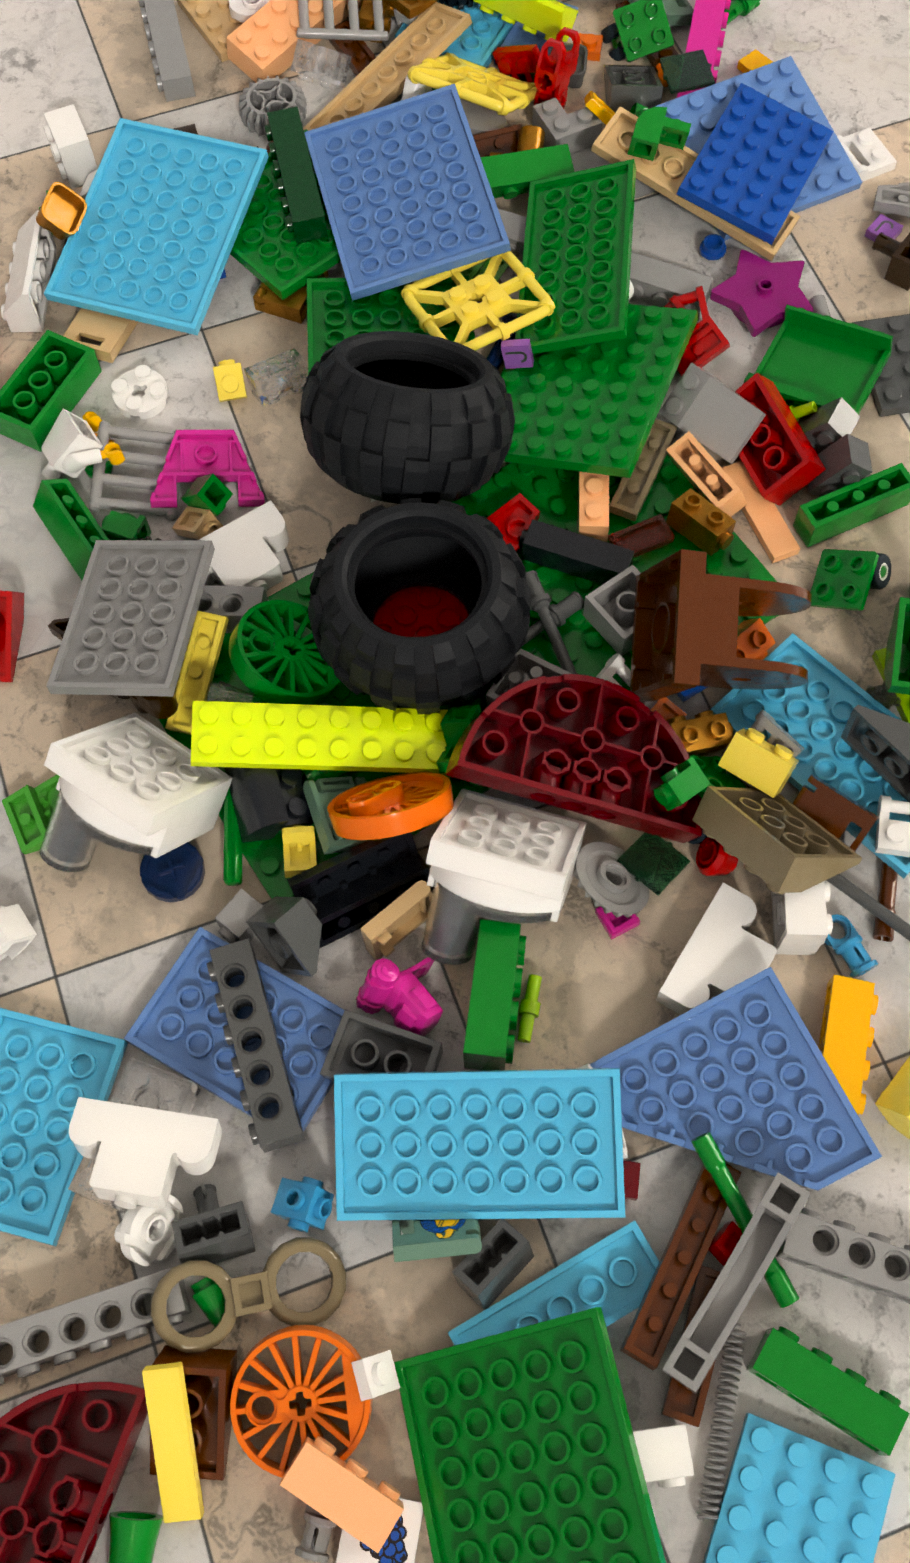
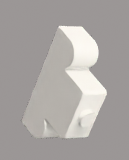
M271 500L199 539L212 541L215 548L205 585L213 586V583L217 582L219 586L264 587L265 591L283 581L280 562L274 553L280 552L287 547L289 537L285 520Z
M722 883L661 987L656 998L657 1002L682 1015L708 1001L710 995L715 997L769 968L777 953V949L748 932L757 913L756 905L750 897Z
M78 1097L68 1133L77 1151L83 1157L96 1158L89 1184L99 1199L114 1201L115 1205L126 1209H135L136 1205L163 1209L167 1206L177 1167L181 1165L182 1169L191 1175H202L208 1172L216 1160L223 1131L219 1120L216 1118Z

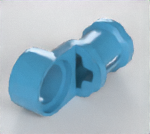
M838 914L832 915L833 923H838L844 928L845 936L841 939H835L828 934L825 944L831 946L837 955L843 957L852 971L850 974L851 978L855 979L875 968L879 963L877 960L871 959L861 943L862 937L848 918Z

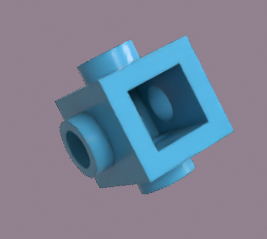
M303 1176L302 1182L282 1177L271 1213L288 1220V1227L308 1233L309 1227L324 1230L326 1220L331 1214L334 1194L322 1189L323 1182Z

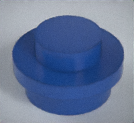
M711 234L706 236L701 242L699 251L708 260H719L725 255L727 247L720 235Z

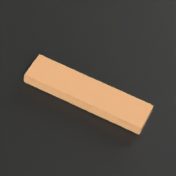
M738 461L722 467L742 490L747 505L741 510L772 564L799 554L801 548L774 503L762 497L743 462Z

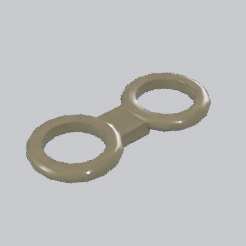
M296 1237L281 1244L268 1257L262 1272L231 1278L222 1267L209 1261L189 1260L172 1267L159 1280L152 1296L151 1318L157 1334L165 1343L184 1353L204 1352L219 1345L232 1332L237 1317L269 1310L279 1321L290 1326H315L327 1320L339 1308L346 1291V1271L336 1251L329 1244L314 1237ZM299 1252H310L319 1256L327 1264L331 1274V1288L327 1298L319 1307L308 1312H297L288 1308L280 1300L276 1289V1276L281 1265L290 1256ZM189 1276H205L212 1279L220 1287L224 1297V1312L220 1322L211 1332L199 1337H187L178 1333L170 1325L166 1314L167 1299L172 1288L180 1280Z

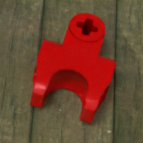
M564 27L558 32L556 39L549 38L543 44L534 78L537 88L534 105L556 97L564 109L567 101L569 80L576 71L579 57L580 36L578 31ZM564 35L569 36L573 41L571 50H566L564 42H562ZM551 46L553 49L548 56V47Z

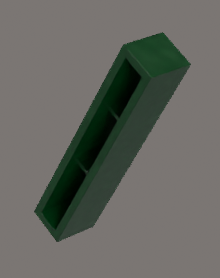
M298 107L267 112L269 124L264 125L267 140L273 141L268 143L271 158H277V160H273L276 177L281 176V178L277 179L280 196L286 195L281 197L284 214L290 213V215L285 216L288 232H294L296 243L326 238L328 233Z

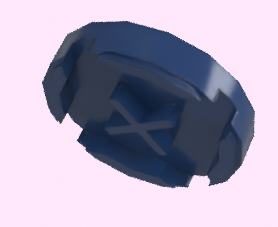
M189 842L156 859L151 856L153 847L143 856L140 865L142 883L148 893L160 901L170 903L183 901L193 895L202 885L205 876L204 860L197 848Z

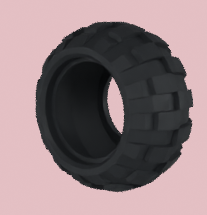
M368 332L344 339L326 350L321 356L320 362L317 361L313 365L303 387L300 420L304 440L307 444L308 452L315 459L317 465L346 489L371 499L400 504L401 499L422 498V503L437 504L440 500L453 502L478 491L482 485L490 481L493 473L498 474L510 449L515 424L511 394L507 393L505 381L500 376V372L484 356L454 341L411 332Z
M422 498L401 499L400 505L388 508L381 504L360 514L356 525L348 524L346 527H342L330 540L325 558H320L309 587L311 595L308 606L309 620L316 647L322 659L333 668L334 675L357 696L360 693L369 695L371 701L377 707L393 711L401 707L417 708L418 714L440 713V706L454 702L457 705L464 706L480 698L485 685H490L492 682L497 684L504 677L515 661V654L526 640L531 610V590L525 577L526 570L512 544L506 545L498 527L477 513L468 515L464 506L440 500L437 504L422 503ZM416 586H430L445 590L454 595L468 612L467 618L456 627L440 634L425 637H406L392 634L373 623L378 609L386 599L400 590Z

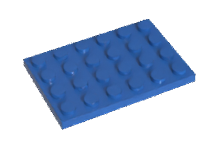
M741 83L681 183L676 195L772 245L834 131Z

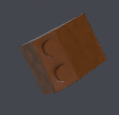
M165 1345L152 1365L183 1363L199 1478L223 1481L226 1475L232 1425L230 1399L234 1378L237 1373V1350L211 1348L204 1352L184 1353ZM150 1436V1475H157L152 1438Z

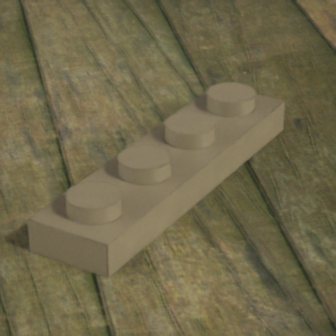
M655 419L631 477H623L609 505L610 513L636 522L667 455L666 449L671 446L677 434V426Z

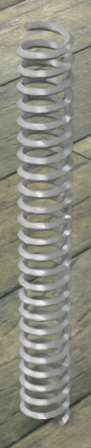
M736 1323L735 1327L740 1328L741 1324ZM735 1328L725 1343L728 1346L722 1348L728 1354L721 1356L725 1361L721 1362L720 1365L725 1369L719 1371L724 1377L718 1378V1381L723 1385H718L716 1388L723 1393L715 1394L720 1400L714 1402L719 1408L714 1409L713 1412L718 1416L711 1418L717 1424L710 1426L716 1432L709 1434L715 1440H710L708 1444L714 1448L706 1450L708 1454L715 1456L705 1458L707 1462L713 1464L704 1466L707 1471L712 1472L703 1474L704 1478L710 1481H703L702 1485L709 1489H702L700 1491L701 1494L709 1498L701 1497L699 1501L708 1506L697 1507L699 1511L706 1513L696 1515L702 1521L705 1519L717 1520L719 1518L718 1514L712 1511L721 1510L718 1505L713 1503H720L722 1500L713 1494L721 1495L723 1491L714 1486L725 1485L723 1481L716 1478L726 1477L724 1473L718 1470H725L727 1467L716 1461H728L727 1457L718 1453L728 1454L729 1450L719 1445L729 1446L730 1442L720 1437L730 1438L732 1435L721 1429L731 1430L733 1427L722 1421L732 1422L734 1419L723 1413L734 1414L735 1410L724 1405H736L735 1401L725 1397H738L736 1393L725 1389H739L738 1386L726 1381H740L739 1378L726 1373L741 1374L740 1370L729 1366L741 1367L742 1363L730 1358L742 1359L744 1357L730 1350H745L743 1347L730 1342L744 1344L746 1343L744 1339L733 1335H747L746 1332Z

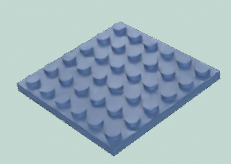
M792 56L655 106L667 107L665 117L691 123L685 146L698 154L741 83L833 131ZM833 132L791 211L798 213L857 190L863 183L835 132ZM716 228L724 241L732 238Z

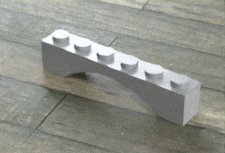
M779 1172L777 1173L715 1283L662 1369L663 1372L695 1394L697 1393L808 1201L811 1192Z

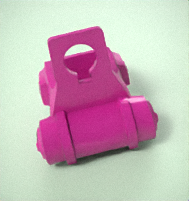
M431 955L401 972L391 960L384 958L376 960L368 969L365 982L358 990L356 997L357 1008H361L364 1012L370 1014L379 1013L381 1009H384L392 1015L396 1027L426 1036L438 1024L443 1010L418 979L429 972L435 958Z

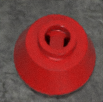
M707 837L702 841L697 850L696 864L700 873L705 876H725L736 868L738 858L727 854L718 841Z

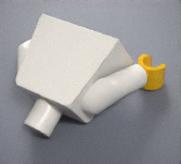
M63 408L42 445L41 450L48 463L41 473L48 480L59 479L62 473L76 478L88 465L102 463V459L106 458L109 459L112 465H119L125 461V457L120 446L115 442L108 443L104 450L100 451L103 445L94 433L98 431L99 424L102 421L100 416L92 411H88L80 418Z

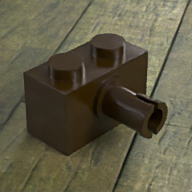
M880 232L873 243L872 249L891 257L884 279L908 291L910 289V233L904 241L899 242Z

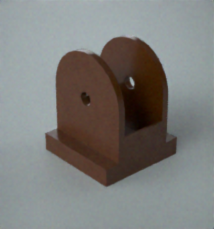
M686 549L677 551L636 576L630 691L639 696L640 700L656 701L697 686L764 690L792 688L808 682V670L803 667L776 661L736 657L738 616H777L804 611L811 606L812 594L810 591L799 586L780 582L706 574L707 552Z

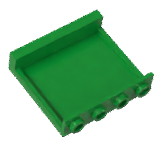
M786 305L785 320L754 374L759 373L774 382L788 406L793 405L797 407L814 401L818 408L842 397L859 415L891 355L893 336L881 331L867 329L854 323L837 320L827 315L810 312L803 308ZM749 372L744 380V383L747 380H749L754 374Z

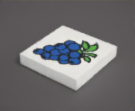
M399 1497L403 1501L404 1510L379 1553H376L342 1529L336 1563H415L423 1517L422 1502Z

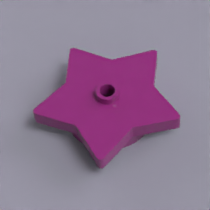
M744 249L740 251L736 274L713 288L710 294V300L730 308L733 314L746 324L752 337H756L766 328L782 324L785 320L786 305L803 308L810 312L814 311L799 288L805 264L803 260L770 263Z

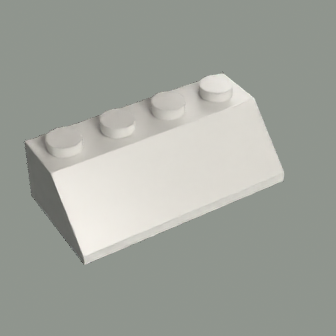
M39 210L18 230L17 241L13 242L14 257L13 262L9 263L10 279L9 283L5 284L6 300L5 304L1 306L2 319L7 322L11 332H43L48 306V300L44 292L54 270L57 248L51 232L42 228L36 221Z

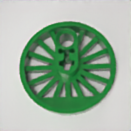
M269 600L258 603L243 615L231 633L229 656L237 676L251 692L268 703L320 705L331 697L340 683V680L334 675L333 668L322 659L316 644L313 643V633L299 640L305 627L312 631L308 607L286 600ZM293 620L300 623L295 634ZM267 673L274 674L271 682L263 676ZM281 676H285V689L277 686ZM295 681L300 692H295Z

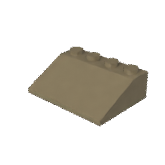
M707 786L692 819L703 829L702 832L706 836L718 841L727 854L738 858L745 864L744 868L748 872L758 875L766 882V887L777 894L803 892L860 864L862 860L860 855L781 794L772 798L757 788Z

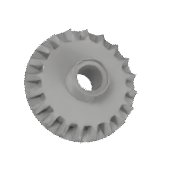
M605 842L588 843L578 853L573 874L575 878L579 879L577 887L584 889L586 892L584 898H591L594 901V907L601 906L605 914L612 912L617 918L622 915L628 918L633 914H638L646 906L649 899V886L645 884H648V881L645 880V876L628 868H630V864L638 868L641 867L630 862L631 856H629L625 868L624 856L628 854L615 845Z

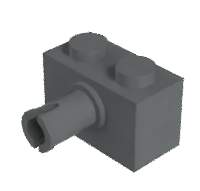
M841 397L818 407L817 412L801 417L798 423L816 453L819 454L844 435H851L860 416Z
M846 434L817 454L826 470L807 484L808 493L821 497L871 476L872 466L868 443L850 434Z
M204 1185L207 1195L206 1199L201 1186L193 1191L198 1214L171 1222L177 1255L181 1264L189 1260H206L216 1264L256 1251L243 1202L240 1201L219 1208L215 1185Z
M500 1219L486 1236L481 1239V1251L476 1254L467 1255L452 1271L459 1286L484 1310L494 1302L534 1258L529 1241L504 1219Z

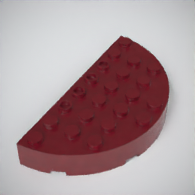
M563 674L562 676H542L525 681L499 696L475 717L464 730L455 745L445 773L447 776L680 843H686L698 838L702 833V828L692 820L701 802V797L698 794L670 811H667L654 795V789L663 783L660 777L690 758L673 728L656 710H650L639 701L640 697L615 683L588 675Z
M116 1382L69 1384L34 1396L14 1407L0 1418V1563H89L148 1414L144 1387Z

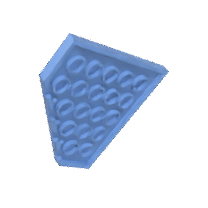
M771 967L590 1064L592 1068H620L622 1128L693 1151L696 1150L691 1141L704 1133L710 1132L725 1161L773 1177L779 1172L796 1184L818 1191L882 1157Z

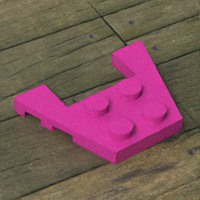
M176 430L165 458L164 468L158 476L157 486L150 497L151 508H177V483L194 482L196 478L212 473L221 482H237L239 507H259L265 504L264 494L257 485V479L247 463V457L234 430Z

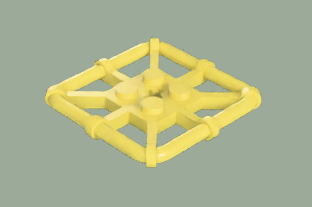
M448 52L436 58H426L421 64L412 66L408 71V78L414 84L420 83L434 89L455 84L460 99L496 111L498 115L502 116L529 106L530 102L534 100L537 91L533 82L521 81L498 72V69L494 67L486 68Z
M511 251L414 281L411 284L405 285L401 291L405 304L418 319L419 326L424 332L431 336L447 339L439 328L456 320L460 325V329L454 342L475 351L499 339L504 341L510 338V334L546 316L552 315L555 309V303L535 279L534 272L530 268H525ZM490 259L484 274L467 281L460 273ZM503 259L517 276L499 284L495 279V275ZM447 278H451L457 285L445 292L424 290ZM524 287H528L539 302L512 299L509 295ZM420 303L444 305L446 310L432 316L427 314ZM509 313L525 314L506 324L499 320V318ZM486 324H489L493 329L466 342L470 332Z

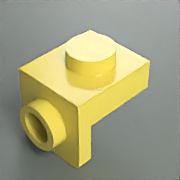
M233 359L218 362L219 366L213 367L219 401L225 402L247 398L241 363H235Z
M294 825L282 828L285 878H291L316 866L314 826Z

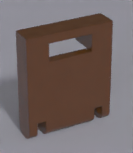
M811 774L807 781L817 787L816 791L804 785L792 804L838 839H840L851 822L861 827L862 830L849 847L856 852L879 816Z

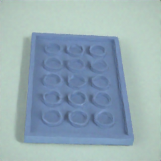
M199 927L124 1037V1040L252 1117L251 1110L245 1111L240 1097V1091L245 1090L242 1077L236 1078L231 1058L236 1057L234 1044L228 1046L224 1035L223 1026L227 1025L228 1021L226 1013L220 1014L217 1007L215 994L220 993L218 982L211 981L207 968V963L212 961L209 950L228 945L229 943ZM257 960L304 1132L334 1081L321 1076L320 1072L345 1010ZM242 975L234 976L229 981V986H240L245 977ZM250 1006L242 1007L237 1013V1018H248L252 1014L253 1008ZM259 1038L250 1039L245 1045V1050L249 1052L257 1050L262 1040ZM267 1070L257 1072L254 1076V1084L261 1085L266 1083L270 1078V1072ZM277 1103L267 1104L263 1108L262 1117H274L279 1111V1105Z

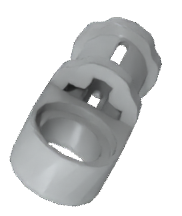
M307 1504L304 1514L306 1525L301 1545L296 1547L295 1555L314 1562L328 1563L329 1555L326 1552L332 1528L337 1527V1525ZM317 1530H319V1531H318V1535H317V1539H316V1543H315V1545H314L315 1538H316V1534H317Z

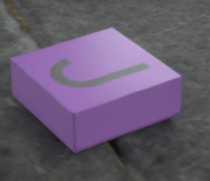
M880 214L867 228L865 237L875 241L879 233L882 232L884 235L896 239L902 232L903 225Z
M530 338L502 340L501 351L505 369L533 367L534 357Z

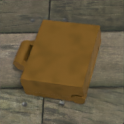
M325 271L317 278H328V271ZM261 282L253 296L255 309L300 324L303 323L307 316V284L282 300Z

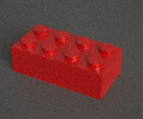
M756 373L735 392L763 411L766 416L740 452L739 457L762 497L781 506L824 472L826 468L774 382Z

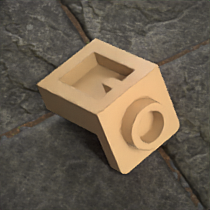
M187 506L172 529L178 536L199 540L223 527V525L210 510Z

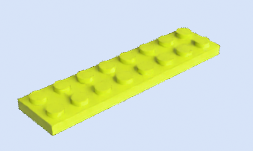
M193 701L191 766L404 773L432 772L445 774L439 773L436 762L442 752L446 750V742L440 722L448 710H440V713L418 714L417 709L397 708L396 711L383 707Z

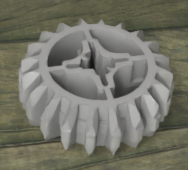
M267 75V79L261 80L258 78L257 83L249 82V88H243V94L239 96V113L242 117V122L245 127L249 128L250 133L256 132L258 137L266 135L264 125L269 124L267 112L298 107L302 125L303 120L306 118L307 102L301 87L297 86L296 81L289 82L288 77L280 79L277 75L275 78H269Z

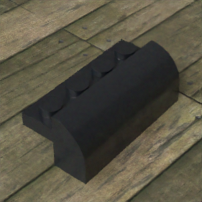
M224 767L225 773L233 778L229 790L242 843L270 840L282 828L294 825L311 826L314 823L303 792L304 779L301 769Z
M410 832L389 838L368 840L287 879L294 895L293 897H304L312 902L317 909L316 916L322 923L320 948L363 927L420 880L427 882L430 870L418 853L412 833ZM435 885L433 887L430 886L432 893L437 891Z

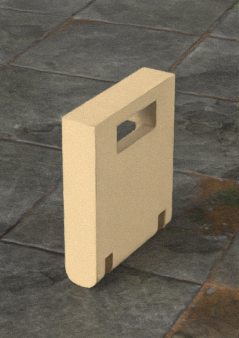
M81 308L63 336L94 349L98 360L113 363L138 324V321ZM81 337L97 340L102 343L100 346L86 343L81 340Z
M420 880L360 928L366 950L375 960H379L383 956L388 957L395 951L394 947L433 915L432 891L430 886H427L426 881Z

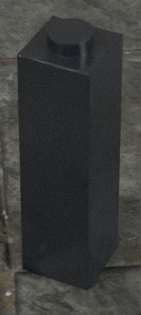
M532 520L528 530L524 529L519 540V546L522 547L523 560L602 585L633 564L635 552L634 550L536 520Z

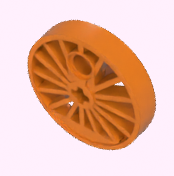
M415 772L387 776L344 791L331 800L327 806V811L334 832L339 837L350 840H375L399 836L427 827L448 815L454 806L452 785L447 776L432 772Z
M294 1325L267 1335L243 1359L237 1370L231 1391V1422L243 1451L263 1470L278 1477H283L289 1467L287 1463L298 1426H300L302 1446L308 1436V1426L315 1440L317 1436L324 1438L317 1424L318 1422L346 1446L336 1455L343 1461L353 1453L362 1440L370 1421L373 1398L361 1402L351 1362L362 1358L346 1339L323 1327ZM300 1336L315 1337L305 1375H303ZM292 1337L295 1377L276 1343ZM325 1340L337 1347L317 1375L312 1378L322 1341ZM266 1347H269L285 1381L260 1361L256 1355ZM340 1355H342L343 1372L320 1385L321 1380ZM250 1364L272 1384L261 1385L244 1380L243 1376L248 1365ZM344 1381L345 1391L325 1393ZM240 1389L252 1392L246 1404L239 1405ZM298 1392H303L305 1399H311L308 1401L305 1409H300V1405L297 1402L290 1403V1401L296 1399ZM261 1396L270 1398L274 1405V1411L267 1415L259 1413L255 1408V1400ZM346 1401L347 1410L325 1403ZM246 1414L248 1420L254 1425L244 1430L240 1415ZM324 1414L347 1420L349 1435ZM279 1423L264 1445L258 1450L249 1437L271 1424ZM290 1423L291 1426L279 1464L267 1458L265 1454Z

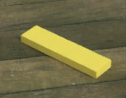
M197 611L174 693L178 702V708L175 714L167 719L165 726L167 730L187 735L192 734L193 701H207L229 621L227 617Z
M176 1362L145 1366L142 1370L164 1523L199 1520L204 1515V1506L183 1363Z

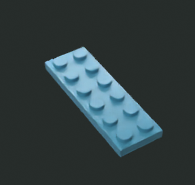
M634 1220L452 1329L448 1334L455 1346L595 1307L602 1308L605 1324L608 1327L639 1308L659 1264V1260Z

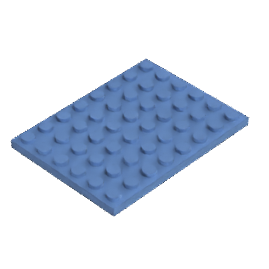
M455 84L304 132L352 301L511 251L507 233Z

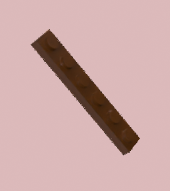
M725 1163L737 1185L742 1172ZM704 1165L700 1170L620 1348L621 1352L651 1370L657 1369L727 1208L724 1198Z

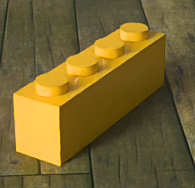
M834 974L826 987L818 1048L856 1113L862 1115L866 1104V1094L861 1093L862 1083L867 1081L870 1072V1061L865 1060L867 1047L870 1048L874 1039V1028L870 1027L871 1015L876 1013L878 995H874L875 983Z

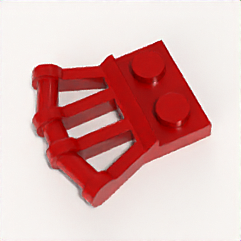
M703 286L695 287L696 290L679 296L673 295L669 298L670 302L663 306L685 309V305L699 301L703 320L696 324L678 365L677 372L681 377L691 363L702 368L730 347L726 337L709 316Z

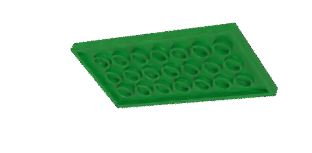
M634 159L530 182L522 264L525 268H530L534 272L535 279L555 303L552 315L546 316L515 333V339L530 338L533 354L627 338L636 180ZM528 287L520 289L519 300L539 302ZM517 313V318L525 314Z

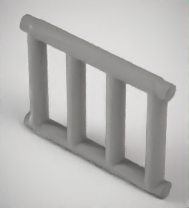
M298 0L300 28H297L296 36L297 38L388 41V31H384L382 0H372L374 30L360 29L358 0H348L350 29L335 28L333 0H323L325 28H310L308 0Z
M101 421L97 438L103 445L100 451L104 450V447L109 442V438L171 444L176 430L174 433L114 427L110 426L106 421ZM122 451L125 457L123 463L164 467L166 462V456ZM108 458L102 459V463L94 464L89 500V510L91 512L97 513L100 509L165 515L166 519L171 521L176 519L180 482L177 483V508H151L150 502L102 497L103 485L155 490L157 479L105 473L106 461H109Z

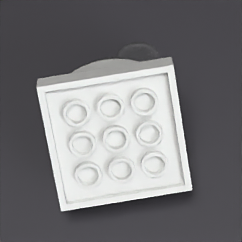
M132 713L53 742L50 745L44 766L60 776L56 786L59 792L40 847V856L44 862L57 870L64 872L84 871L91 863L99 840L115 848L151 855L156 859L214 828L233 778L217 767L191 766V750L137 713Z
M462 788L454 801L453 809L443 818L430 840L426 864L431 865L427 886L433 887L421 945L424 954L432 960L449 965H461L469 962L473 957L480 919L482 917L509 923L557 922L573 880L575 862L581 849L587 823Z

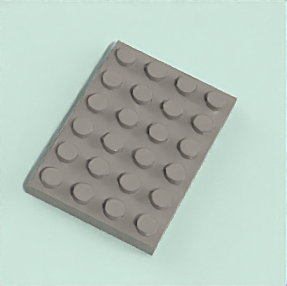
M96 540L46 686L51 694L173 697L215 548L212 541Z

